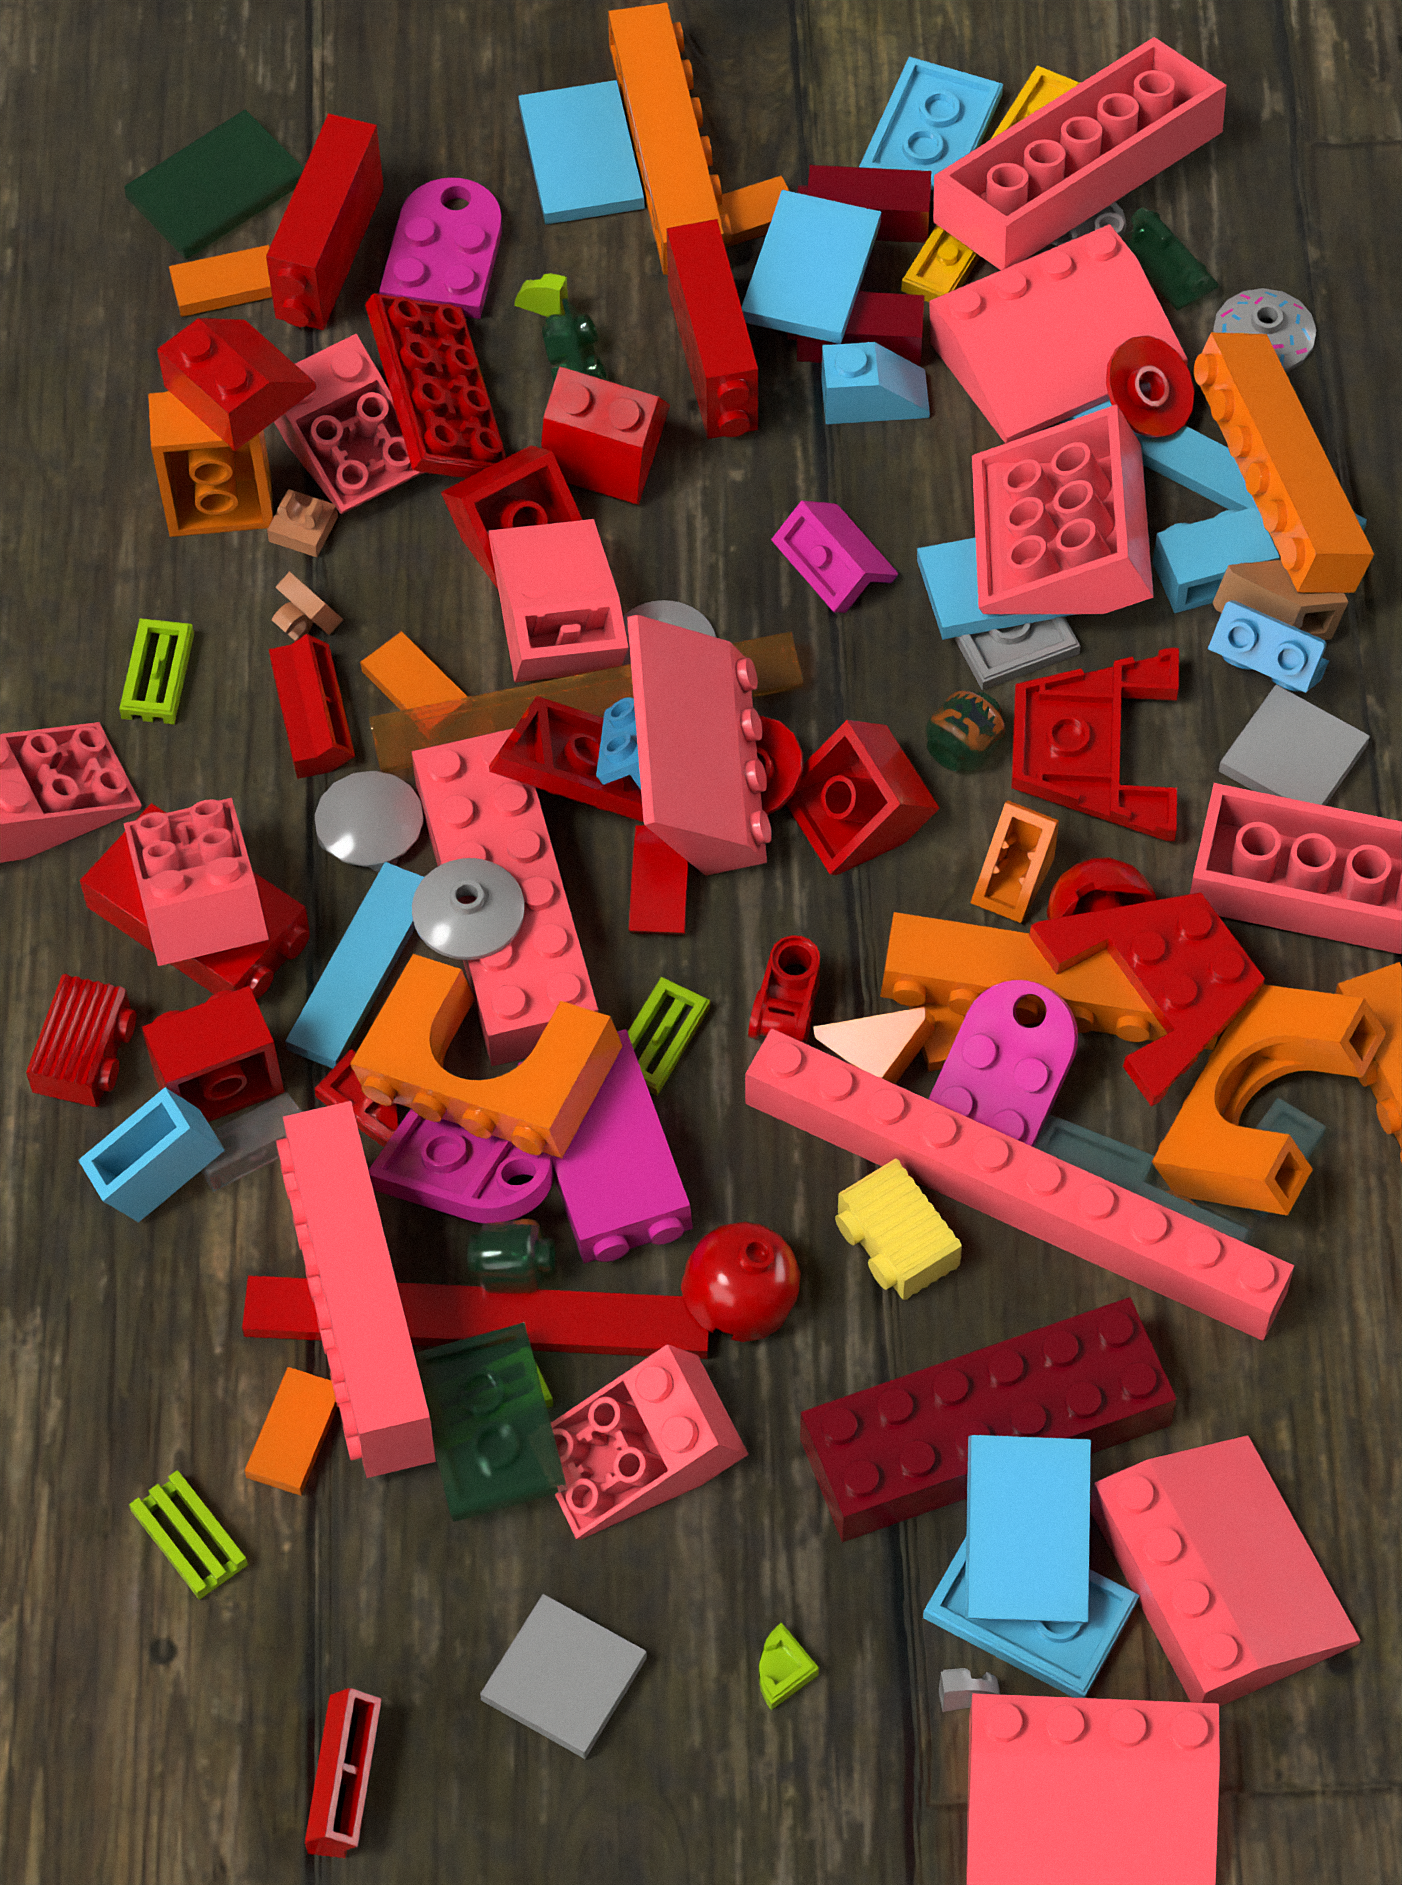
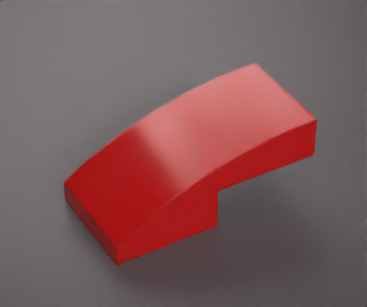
M645 825L635 826L629 933L685 936L689 862Z

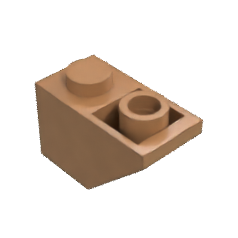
M1281 560L1228 565L1212 603L1215 609L1222 613L1225 604L1230 600H1235L1316 637L1328 640L1332 639L1349 601L1344 593L1297 592Z

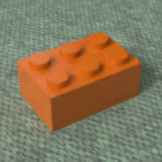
M169 391L149 393L151 450L169 536L176 537L268 528L274 518L272 477L264 430L234 451Z

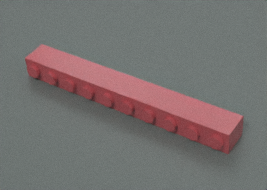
M772 1028L745 1073V1104L880 1166H884L896 1158L915 1182L1259 1340L1264 1341L1287 1295L1294 1265Z

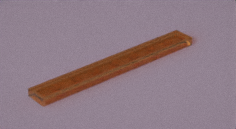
M792 632L732 643L746 658H750L755 666L758 685L756 690H752V697L802 687L804 682ZM631 664L369 717L379 770L385 773L413 767L412 751L515 728L536 696L604 718L605 710L623 698H634Z

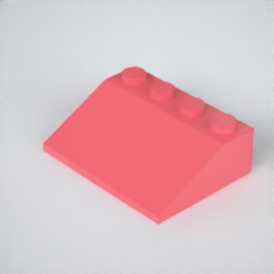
M1110 224L929 301L930 344L1005 443L1031 435L1109 401L1106 387L1107 364L1115 348L1131 337L1149 335L1161 339L1175 349L1182 357L1186 366L1188 365V358L1137 257Z
M1117 404L972 455L978 605L983 614H1106L1153 598L1142 445Z
M641 615L627 617L644 825L705 876L767 863L765 843L771 841V826L767 814L762 810L761 792L766 790L767 779L763 764L757 756L756 741L762 738V726L759 715L753 708L752 690L757 689L758 680L752 660L746 658L730 641Z
M1248 1435L1147 1459L1094 1483L1090 1511L1132 1591L1140 1595L1138 1602L1191 1702L1219 1703V1707L1360 1643L1358 1634Z
M972 1693L969 1715L966 1885H1216L1220 1768L1219 1703Z

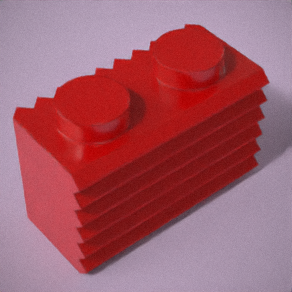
M67 973L61 976L26 1071L32 1093L92 1107L99 1106L103 1091L111 1092L118 1077L119 1060L115 1058L121 1042L128 1043L131 1040L136 1025V1011L131 1009L125 988L121 986L115 987L110 983L103 984L100 981L93 982L88 978L83 980L78 976L71 977Z

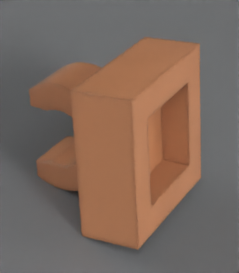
M288 489L267 529L269 542L318 557L338 518L337 508L333 503Z
M290 571L275 587L291 602L283 605L274 614L272 621L295 641L308 634L313 622L330 635L343 621L336 612Z

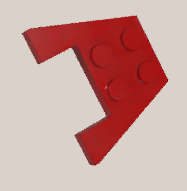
M1179 648L1159 650L1158 656L1135 661L1133 656L1115 660L1113 667L1084 673L1081 668L1016 683L1011 788L1165 841H1175L1177 830V788L1121 785L1119 778L1121 698L1177 701Z
M1201 892L1038 921L1032 924L1029 937L1056 975L1103 950H1107L1167 1032L1163 1037L1127 1055L1123 1064V1068L1151 1107L1162 1100L1167 1094L1168 1088L1177 1078L1190 1069L1197 1061L1198 1055L1215 1036L1218 1037L1262 989L1265 980L1264 976Z

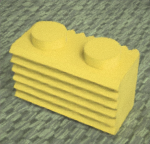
M895 1158L838 1194V1215L835 1216L837 1226L851 1245L854 1246L859 1242L862 1244L871 1257L868 1260L869 1268L876 1281L885 1290L893 1286L903 1300H908L912 1294H917L922 1288H927L932 1282H936L940 1277L946 1276L952 1270H956L960 1265L962 1250L960 1240L948 1228L946 1221L942 1220L939 1212L935 1211L932 1203L928 1202L926 1195L921 1192L919 1186L915 1184L913 1178L908 1175L898 1159Z

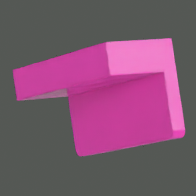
M801 500L771 539L833 612L846 613L870 582L892 583L898 576V572L841 507L835 503Z

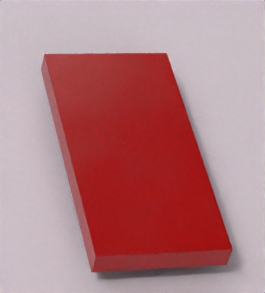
M373 293L365 306L412 470L469 478L507 458L462 307Z

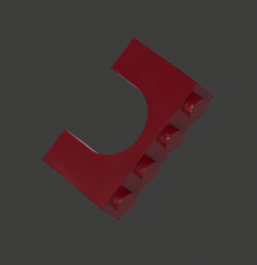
M809 165L808 185H798V193L881 211V224L875 241L926 243L928 240L932 171ZM859 290L841 344L875 342L920 367L925 295L874 293ZM787 332V340L797 341V362L822 363V345L837 344Z

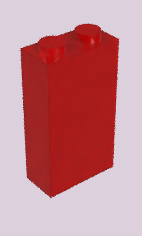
M328 113L266 255L276 319L284 320L296 327L308 326L320 330L325 329L384 190L377 125Z
M718 219L666 228L668 292L707 439L722 436L737 437L746 432L758 430V366Z
M151 803L136 820L149 813L166 812ZM124 832L80 879L81 888L87 908L155 954L126 832ZM253 872L269 940L170 963V965L213 994L224 990L236 991L250 986L255 999L260 998L270 987L274 973L287 958L290 960L296 958L303 951L309 940L310 929L305 906L255 872Z

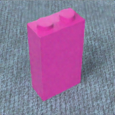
M626 1029L617 1031L623 1047L563 1158L550 1155L554 1172L553 1177L584 1264L594 1260L610 1262L621 1258L631 1248L650 1242L657 1245L666 1244L681 1237L684 1231L693 1229L689 1200Z

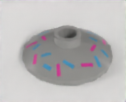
M1265 288L1243 291L1228 299L1217 312L1213 329L1214 333L1267 334L1286 373L1303 364L1313 351L1317 331L1312 314L1300 300L1283 291ZM1261 321H1268V322H1271V323L1267 324V323H1263V322H1261Z

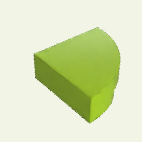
M549 273L544 274L538 280H526L515 298V306L562 321L569 308L567 277Z
M782 1623L766 1639L759 1661L758 1676L760 1690L771 1711L819 1675V1667Z

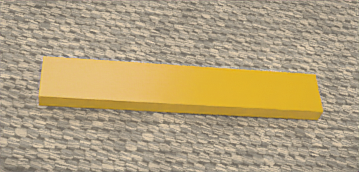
M1037 65L992 138L1074 88L1080 82ZM936 225L902 279L901 291L912 295H925L924 301L929 302L961 288L979 260L980 255Z

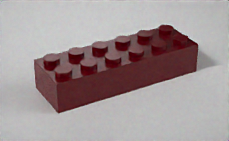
M1131 1297L804 1410L800 1415V1440L843 1543L967 1499L968 1436L1090 1439L1091 1454L1171 1426L1177 1398Z

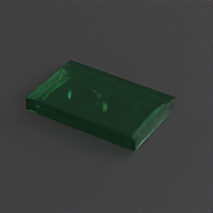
M244 109L125 185L124 190L126 198L185 259H188L295 190L304 168Z
M525 1322L414 1353L430 1415L434 1450L453 1522L568 1490Z

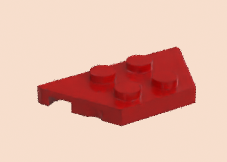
M536 696L490 763L489 772L546 790L554 795H562L595 806L600 810L611 811L644 822L641 789L631 775L605 785L596 776L604 718Z

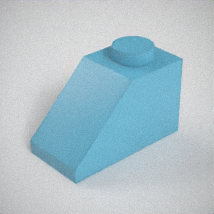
M875 342L822 345V392L826 424L929 418L930 410L925 369Z

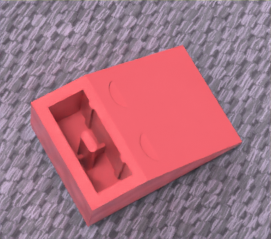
M357 334L295 363L296 366L316 382L317 389L279 417L274 423L288 447L335 505L340 514L425 473L412 470L390 390Z
M594 519L489 530L488 534L514 682L620 670L629 647L620 598Z
M100 722L0 734V863L27 859L140 810L142 805Z
M232 798L219 801L213 799L203 800L189 808L168 813H149L141 816L138 820L123 823L158 966L269 940L255 878Z
M669 1344L527 1438L576 1539L579 1540L700 1487L749 1455L699 1356Z

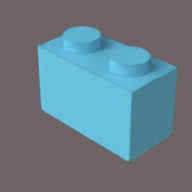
M1257 506L1241 511L1236 509L1226 510L1214 518L1192 524L1178 523L1172 525L1165 531L1157 533L1153 556L1154 567L1174 613L1211 604L1228 565L1280 560L1273 540L1264 527L1263 518Z
M165 1087L78 1161L102 1201L139 1223L224 1152L225 1149L200 1109Z

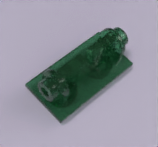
M1143 207L1132 215L1133 230L1125 234L1122 240L1137 257L1145 275L1177 311L1219 288V284L1206 271V266L1202 262H1198L1160 219L1157 211H1149L1146 207Z
M567 298L563 299L565 315L554 314L547 317L545 325L541 330L548 361L552 365L565 360L568 361L550 369L553 383L555 382L559 366L608 381L605 366L600 357L595 353L593 343L599 340L593 320L587 313L580 314Z

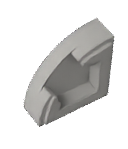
M966 1668L943 1670L939 1683L942 1712L971 1708L972 1693L1001 1695L998 1679L988 1672L982 1676L983 1678L972 1679L970 1670Z

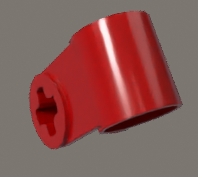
M790 935L774 944L770 952L761 989L758 990L753 1004L748 1038L757 1040L760 1035L767 1036L772 1028L807 1044L813 1020L815 1000L820 985V953L817 946L810 939L803 936ZM798 964L804 966L807 971L800 975H789L783 969L786 966Z

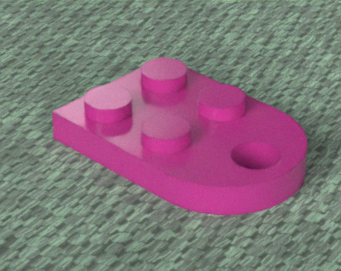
M463 178L433 180L413 191L404 202L400 212L379 294L407 297L413 300L437 304H451L456 307H462L464 317L480 319L502 236L501 210L493 194L484 186ZM456 198L469 202L468 206L461 210H450L443 206L447 201Z
M1026 980L1005 981L985 990L970 1006L928 1100L1035 1147L1077 1050V1024L1068 1004L1058 993L1047 986ZM1034 994L1044 1001L1047 1009L1046 1017L1039 1026L1027 1028L1018 1020L1016 1009L1022 998Z
M412 1108L368 1170L372 1187L375 1191L478 1223L506 1222L532 1211L549 1193L554 1176L550 1154L541 1152L540 1155H531L518 1149L511 1141L493 1135L488 1139L480 1138L469 1133L460 1124L441 1119L440 1122L429 1121L415 1113ZM526 1174L533 1176L529 1182L522 1185H510L507 1183L508 1180L517 1175Z

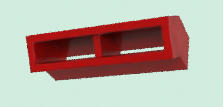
M306 634L291 645L269 649L272 671L297 779L329 773L355 757L329 644Z
M347 1688L329 1696L305 1837V1846L308 1854L346 1858L347 1850L358 1847L382 1700L379 1697L352 1688ZM358 1717L351 1762L347 1764L344 1763L351 1718ZM340 1784H346L338 1833L333 1831Z

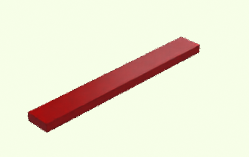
M248 1275L242 1324L244 1337L322 1341L314 1302H312L307 1278ZM397 1283L412 1345L651 1356L669 1344L696 1354L700 1359H708L709 1330L702 1327L690 1313L683 1296Z

